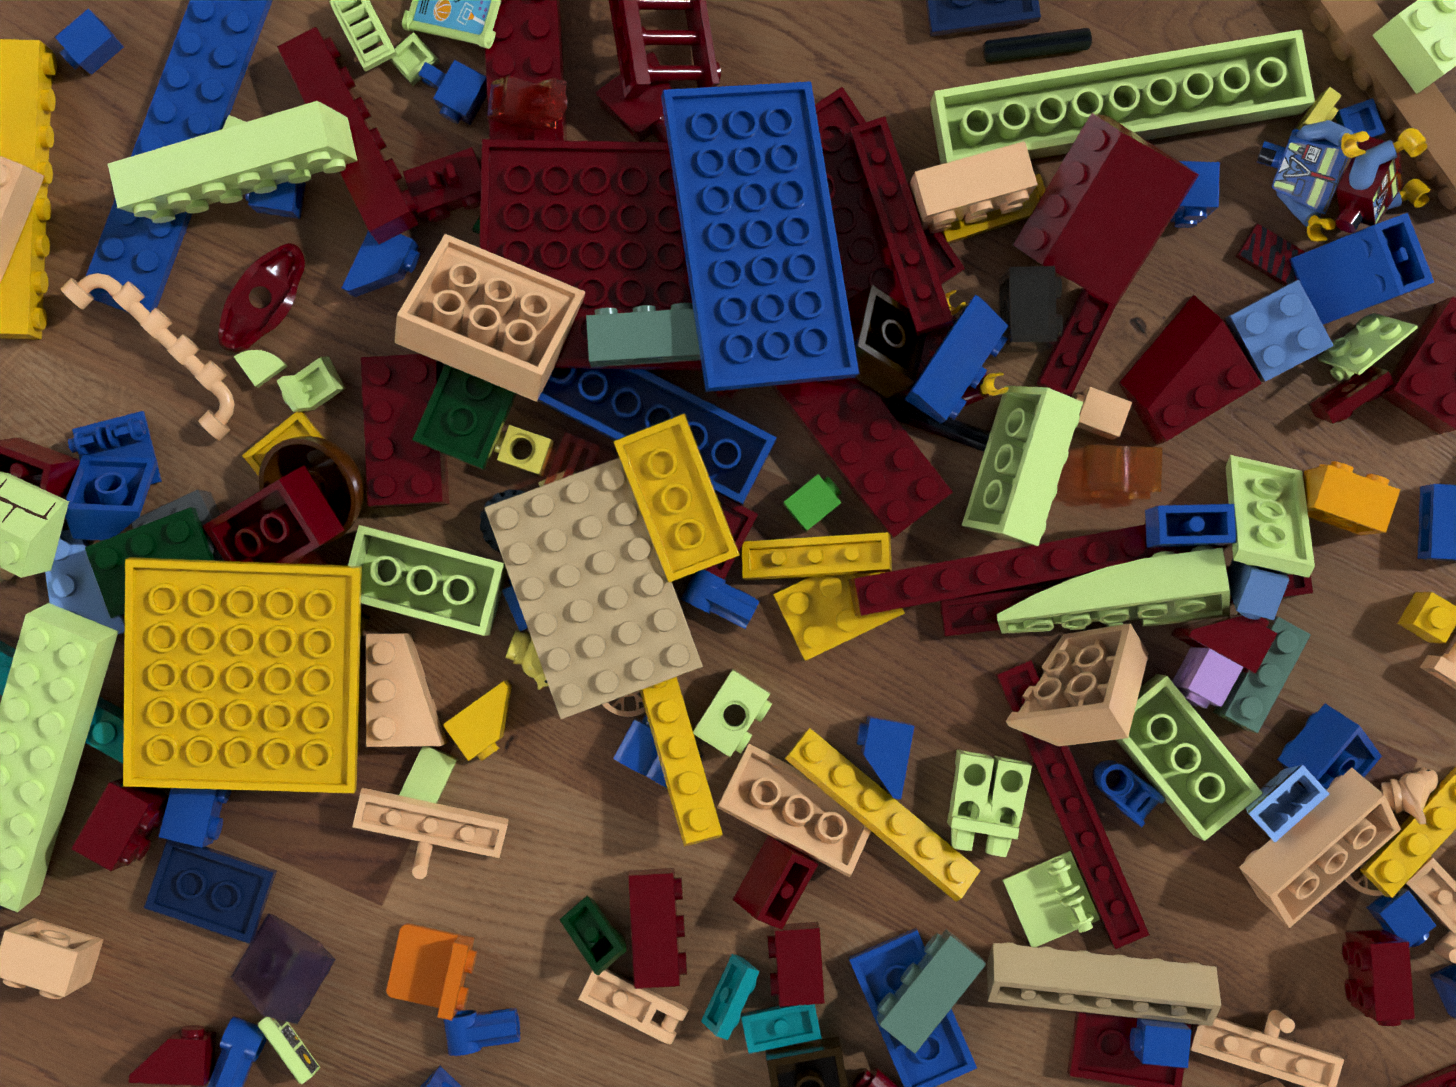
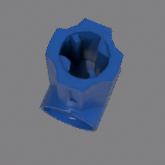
M704 569L693 573L680 599L709 614L713 612L746 629L760 601L739 589L737 590L725 584L726 580Z
M517 1008L477 1013L476 1010L458 1011L452 1020L444 1019L448 1054L450 1056L467 1055L480 1051L481 1047L520 1042L521 1039Z
M233 1016L220 1042L222 1051L207 1087H244L252 1064L258 1059L267 1040L258 1025Z

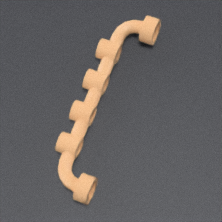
M100 273L87 275L79 282L70 278L60 289L75 305L84 310L94 300L90 294L93 289L101 288L106 290L124 310L129 312L151 336L157 339L179 363L184 365L206 389L218 398L220 404L218 411L214 414L208 410L198 422L209 434L220 441L230 431L226 424L233 415L235 406L232 393L222 382L227 376L223 370L211 360L204 365L195 356L200 350L197 345L184 334L177 339L167 329L172 324L171 320L156 307L149 312L140 303L145 297L144 294L131 282L127 281L122 286L111 276Z

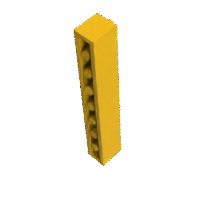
M0 39V156L44 175L42 184L0 283L1 339L42 340V330L47 325V314L43 308V295L48 290V276L44 269L45 257L49 255L50 242L46 235V220H49L51 217V204L47 198L48 184L52 182L53 170L49 162V148H52L54 144V132L50 126V117L56 104L55 94L52 90V75L56 74L57 60L53 51L40 40Z

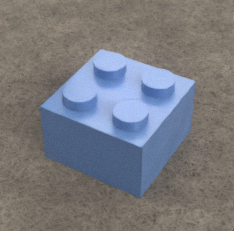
M1299 280L1289 283L1224 318L1237 344L1261 382H1266L1334 346Z

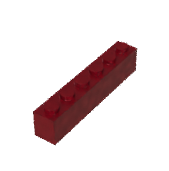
M314 27L277 46L305 104L319 101L348 117L358 161L346 164V169L340 171V174L369 232L380 245L417 226L418 222L413 212L418 209V206L408 189L401 190L397 181L403 177L393 158L385 159L381 150L387 148V145L377 127L370 129L366 119L372 116L362 97L360 96L355 99L351 89L356 87V84L347 67L339 68L335 59L341 57L331 36L324 39L318 28Z

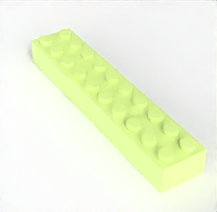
M1301 29L934 91L930 107L940 164H944L1023 141L1026 143L1030 159L1066 154L1069 152L1091 113L1109 116L1141 138L1150 140L1299 115L1314 104L1315 99Z

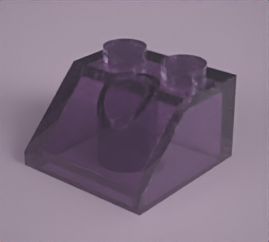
M268 913L231 978L263 1016L298 1024L336 959L318 940L279 917Z

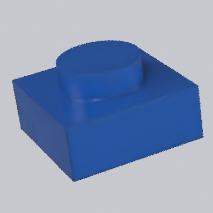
M1373 98L1340 109L1335 115L1337 124L1350 129L1353 134L1365 131L1370 137L1377 138L1386 133Z

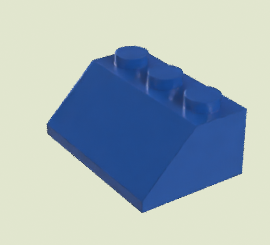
M975 294L965 306L904 399L941 424L948 417L953 420L956 419L967 402L961 398L969 385L975 389L987 372V369L982 367L989 354L996 357L1008 340V338L1002 335L1008 325L982 298Z

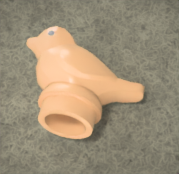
M1422 767L1416 773L1409 772L1403 774L1399 781L1390 779V782H1381V792L1385 795L1395 814L1405 811L1414 816L1419 825L1426 824L1423 809L1430 793L1438 785L1437 773L1434 770Z

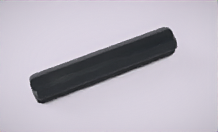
M1089 28L987 40L983 45V55L985 61L989 63L1088 50L1092 45V35Z
M893 398L890 401L888 409L896 420L977 450L985 451L990 436L989 431L956 419L953 420L950 417L941 424L907 401Z

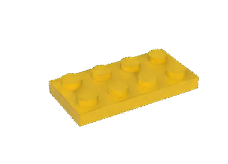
M685 414L613 441L668 583L740 555Z

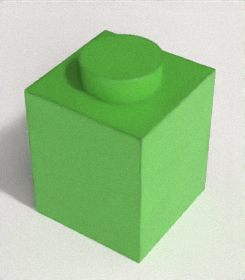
M817 474L786 499L783 505L802 529L807 532L842 503L838 499L841 491L828 476L822 479Z

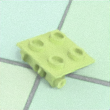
M1372 313L1360 319L1356 327L1344 337L1333 341L1334 346L1327 349L1317 359L1334 367L1330 370V373L1337 381H1341L1343 378L1348 380L1354 374H1362L1418 327L1415 324Z
M1071 851L1003 879V883L1031 947H1038L1077 929L1079 933L1086 932L1093 928L1092 923L1100 920Z

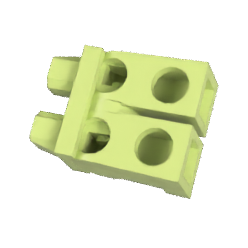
M957 749L955 776L947 823L951 828V846L954 849L972 851L975 832L988 834L985 852L990 855L1006 857L1012 839L1018 840L1019 825L1032 765L1027 761L998 756L992 758L987 754Z

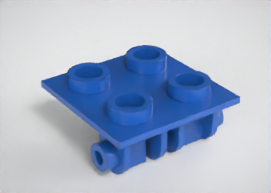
M144 411L72 429L74 437L68 439L71 452H78L80 461L83 455L156 458ZM158 464L151 485L162 482Z

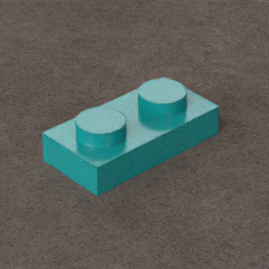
M734 954L731 955L701 1020L715 1036L726 1040L729 1039L733 1029L738 1025L741 1011L749 994L753 992L756 986L757 977L760 972L746 959Z
M815 1004L775 1006L741 1013L749 1054L822 1039Z

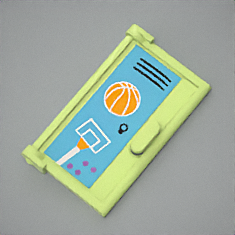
M412 0L409 11L405 10L402 27L406 31L412 32L415 30L478 44L480 47L489 49L493 45L496 35L493 28L501 0Z

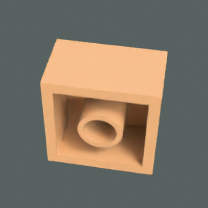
M32 918L5 930L0 945V978L3 979V983L7 986L14 988L29 986L39 989V994L44 997L61 999L91 982L104 939Z

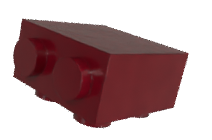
M1384 929L1345 931L1346 942L1342 943V957L1345 964L1348 965L1349 979L1345 980L1344 989L1348 1002H1351V1006L1364 1013V1016L1372 1018L1381 1026L1401 1025V1020L1415 1019L1409 942Z

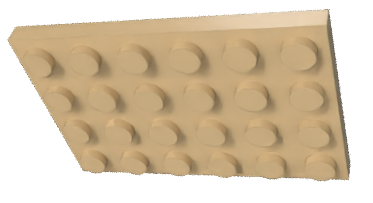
M620 457L484 507L560 719L570 717L703 667L673 583H668Z

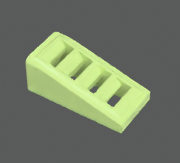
M370 0L329 1L365 72L397 56ZM369 15V18H367V19H365V20H363V21H361V22H359V23H357V24H355V25H353V26H350V24H352V23H354V22H356V21H358V20H360V19H362V18H364V17H366V16ZM376 29L375 32L363 37L360 40H357L358 37ZM380 41L383 42V45L364 54V49Z

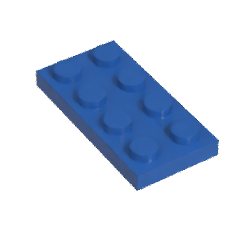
M917 928L848 958L903 1086L936 1087L977 1069L952 1009H950L915 1054L882 1028L876 1017L879 1014L877 1007L882 999L889 992L895 994L903 984L900 979L905 970L912 963L918 965L927 954L924 952L925 946Z

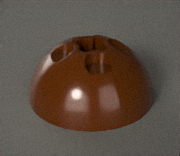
M313 436L286 439L273 446L265 455L259 471V489L261 491L296 469L305 466L344 528V531L324 544L331 543L343 536L352 527L360 514L364 498L361 473L351 456L329 440Z

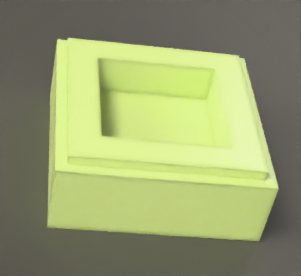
M414 32L395 48L397 56L389 60L412 86L422 79L418 74L425 62L434 67L440 63L438 58Z

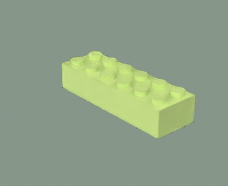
M314 101L108 163L117 208L134 213L135 217L152 219L153 223H166L173 221L175 214L182 212H204L209 209V204L216 202L224 204L238 202L243 199L242 195L250 192L258 194L269 193L276 190L278 184L288 181L293 184L309 181L311 175L318 172L337 173L345 170L346 164L358 160L348 117L319 101Z

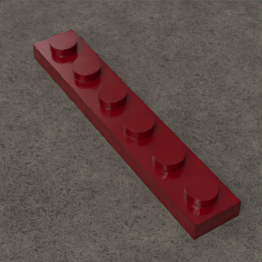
M883 116L850 127L851 136L917 336L953 325V317L886 117Z

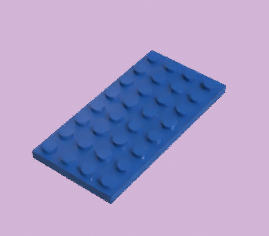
M811 81L663 90L661 100L706 392L855 378L859 374Z

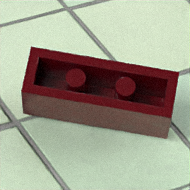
M674 868L630 870L628 878L635 989L680 986L681 975H687L686 952H679L678 938L685 937L684 915H677L676 900H683L682 877L675 878Z

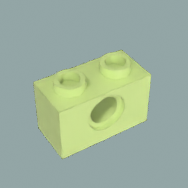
M732 669L696 725L693 734L729 757L732 756L735 750L741 754L752 737V734L747 732L754 719L761 722L772 705L767 700L770 692ZM732 704L740 705L745 710L744 720L737 725L729 724L723 715L725 709Z

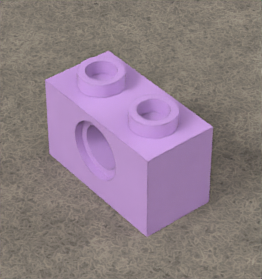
M1191 647L1172 682L1191 705L1195 707L1200 706L1205 709L1209 705L1222 707L1243 667L1210 648Z

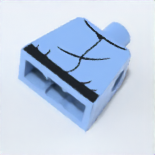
M1304 765L1283 769L1260 789L1263 794L1248 805L1246 811L1273 842H1277L1329 795V792ZM1297 780H1298L1299 782H1301L1302 785H1303L1305 788H1303V787L1297 782Z

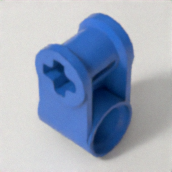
M1101 761L1093 770L1092 778L1095 786L1113 801L1123 814L1141 828L1145 825L1144 819L1158 803L1163 804L1166 800L1150 784L1116 761ZM1118 769L1120 773L1119 783L1114 787L1108 788L1106 785L1107 774L1112 770Z

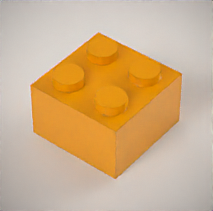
M1332 461L1330 465L1319 464V467L1304 471L1303 480L1308 518L1357 535L1386 533L1401 490L1389 486V479L1375 474H1367L1366 477L1354 474L1352 466Z

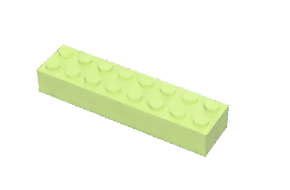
M50 603L25 615L0 703V906L15 912H19L40 895L119 632Z

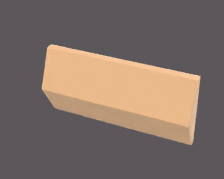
M751 744L747 745L717 806L718 809L848 877L852 875L871 830L798 769Z

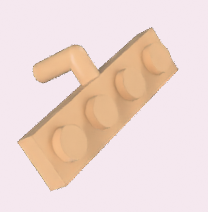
M362 788L352 827L419 841L412 874L416 879H423L428 872L433 844L500 858L508 819Z
M1429 857L1406 882L1405 886L1449 931L1435 944L1434 951L1438 956L1456 964V881L1433 857Z
M1272 1010L1269 1013L1264 1032L1218 1017L1215 1018L1212 1026L1194 1024L1191 1031V1051L1305 1087H1336L1344 1063V1059L1338 1055L1279 1037L1280 1030L1284 1033H1291L1295 1028L1294 1021L1279 1010Z

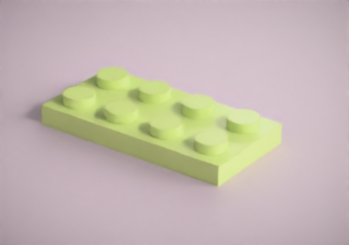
M1230 455L1226 464L1228 503L1234 504L1236 543H1232L1233 561L1309 578L1315 563L1302 471Z

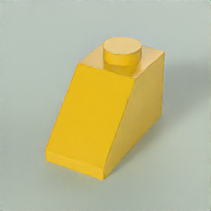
M509 680L501 682L443 724L468 761L478 756L480 761H483L500 749L496 742L504 737L512 689Z

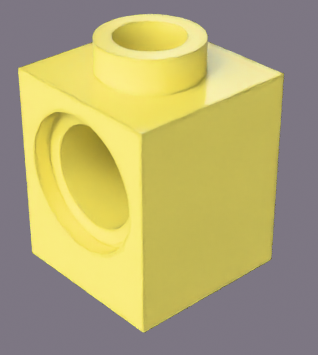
M509 425L507 432L501 431L494 452L499 453L497 458L499 462L543 477L555 442L544 436ZM527 440L532 445L530 456L523 460L516 459L513 453L514 446L519 441Z

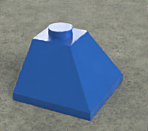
M83 455L66 498L69 504L65 517L73 539L105 540L118 535L139 518L158 464L157 459Z

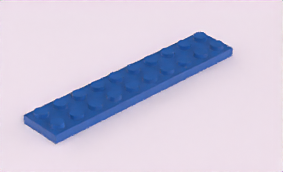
M273 0L189 1L131 157L223 129L227 117L231 113ZM115 199L86 276L96 273L106 274L117 280L122 286L127 281L131 282L144 294L145 297L140 303L151 312L155 307H158L193 213L182 212L175 214L173 221L153 223L152 219L135 217L134 213L117 208ZM96 288L90 292L94 301L127 312L106 290Z

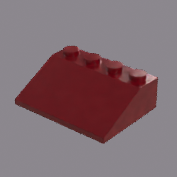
M1091 113L1013 245L1041 265L1113 305H1117L1199 174L1109 116Z

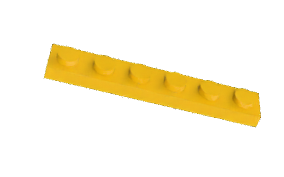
M677 677L640 690L684 847L720 838L723 833Z
M811 728L802 735L785 757L790 764L955 902L963 898L981 870Z

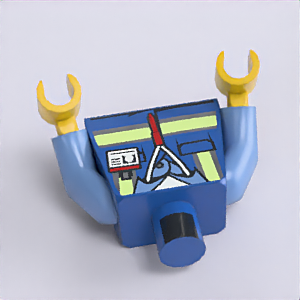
M1331 120L1305 125L1300 130H1292L1286 147L1264 141L1257 159V163L1277 169L1271 187L1276 190L1277 196L1290 212L1307 227V235L1312 241L1327 240V237L1321 232V226L1326 230L1335 228V221L1331 218L1320 219V213L1326 214L1348 158L1366 154L1365 150L1358 148L1357 142L1369 140L1367 132L1360 131L1353 134L1350 129Z

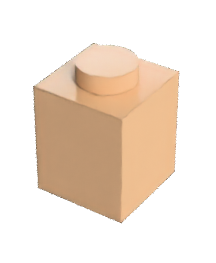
M1093 387L1084 390L1082 395L1077 393L1074 399L1083 402L1077 428L1110 440L1120 437L1132 402Z

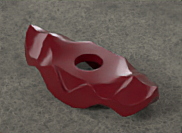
M292 243L281 245L257 259L243 272L227 296L222 310L218 341L223 349L231 352H240L250 348L257 340L274 330L286 317L295 301L298 285L305 268L304 255L297 245ZM258 286L267 288L271 294L270 303L263 308L253 306L249 300L251 290Z

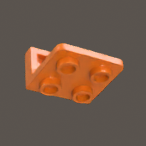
M410 923L404 924L400 928L386 989L387 995L391 998L439 1008L438 1018L452 1020L458 1010L464 1011L469 988L464 987L466 974H472L476 962L477 951L472 950L475 938Z

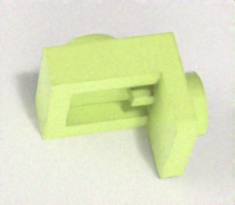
M320 357L297 374L282 376L277 380L282 391L283 400L290 406L293 412L315 410L346 389L329 357Z

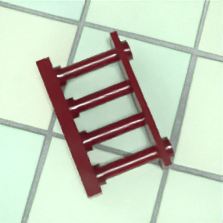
M609 0L624 98H639L651 84V81H697L698 88L717 87L720 84L721 67L715 58L706 0ZM685 10L688 30H646L644 26H641L639 11ZM691 45L694 65H651L650 62H647L645 46Z

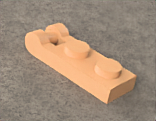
M607 968L600 975H596L592 970L578 999L666 1044L673 1043L677 1035L674 1030L679 1020L684 1021L689 1011L682 1004L669 1000L647 988L635 989L633 981ZM656 1010L666 1014L661 1024L652 1021Z

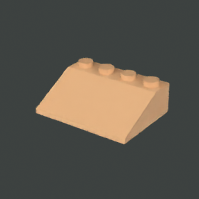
M444 234L396 316L395 343L537 402L567 339L585 297V291Z

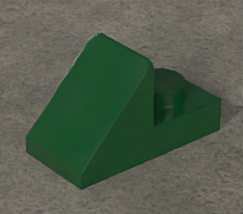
M588 895L559 919L596 975H600L627 951L624 935L610 925L596 902Z

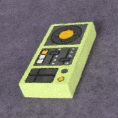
M278 1008L258 1023L260 1030L299 1084L305 1083L321 1068Z

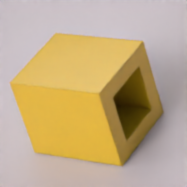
M1415 592L1397 624L1428 643H1446L1456 626V606L1433 592Z

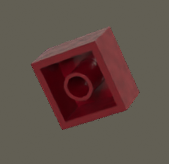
M123 778L109 782L71 849L109 871L116 870L125 865L128 866L135 862L136 859L140 861L151 846L152 841L148 840L153 829L155 827L159 828L162 825L169 795L156 787L123 786Z

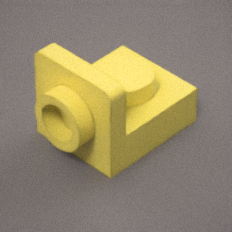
M1331 87L1326 89L1316 98L1315 103L1311 105L1295 129L1300 130L1305 125L1326 120L1332 121L1338 112V109L1334 106L1342 95Z

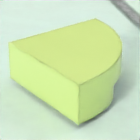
M248 350L234 356L254 386L258 388L288 367L277 356L262 350Z

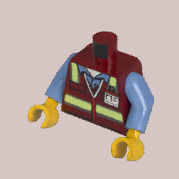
M1408 128L1401 133L1398 141L1393 143L1391 140L1383 141L1370 136L1369 140L1359 143L1358 148L1365 150L1366 154L1351 158L1337 187L1340 213L1335 220V225L1339 229L1348 233H1354L1360 223L1369 226L1378 224L1386 210L1401 206L1405 200H1409L1416 208H1420L1429 202L1430 198L1425 193L1430 192V189L1419 179L1410 180L1399 191L1403 185L1400 151L1404 149L1410 157H1416L1428 147L1425 137L1419 130Z

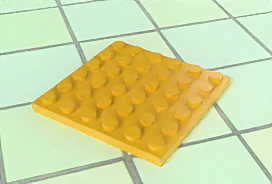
M132 557L125 559L123 786L355 793L357 789L362 566Z

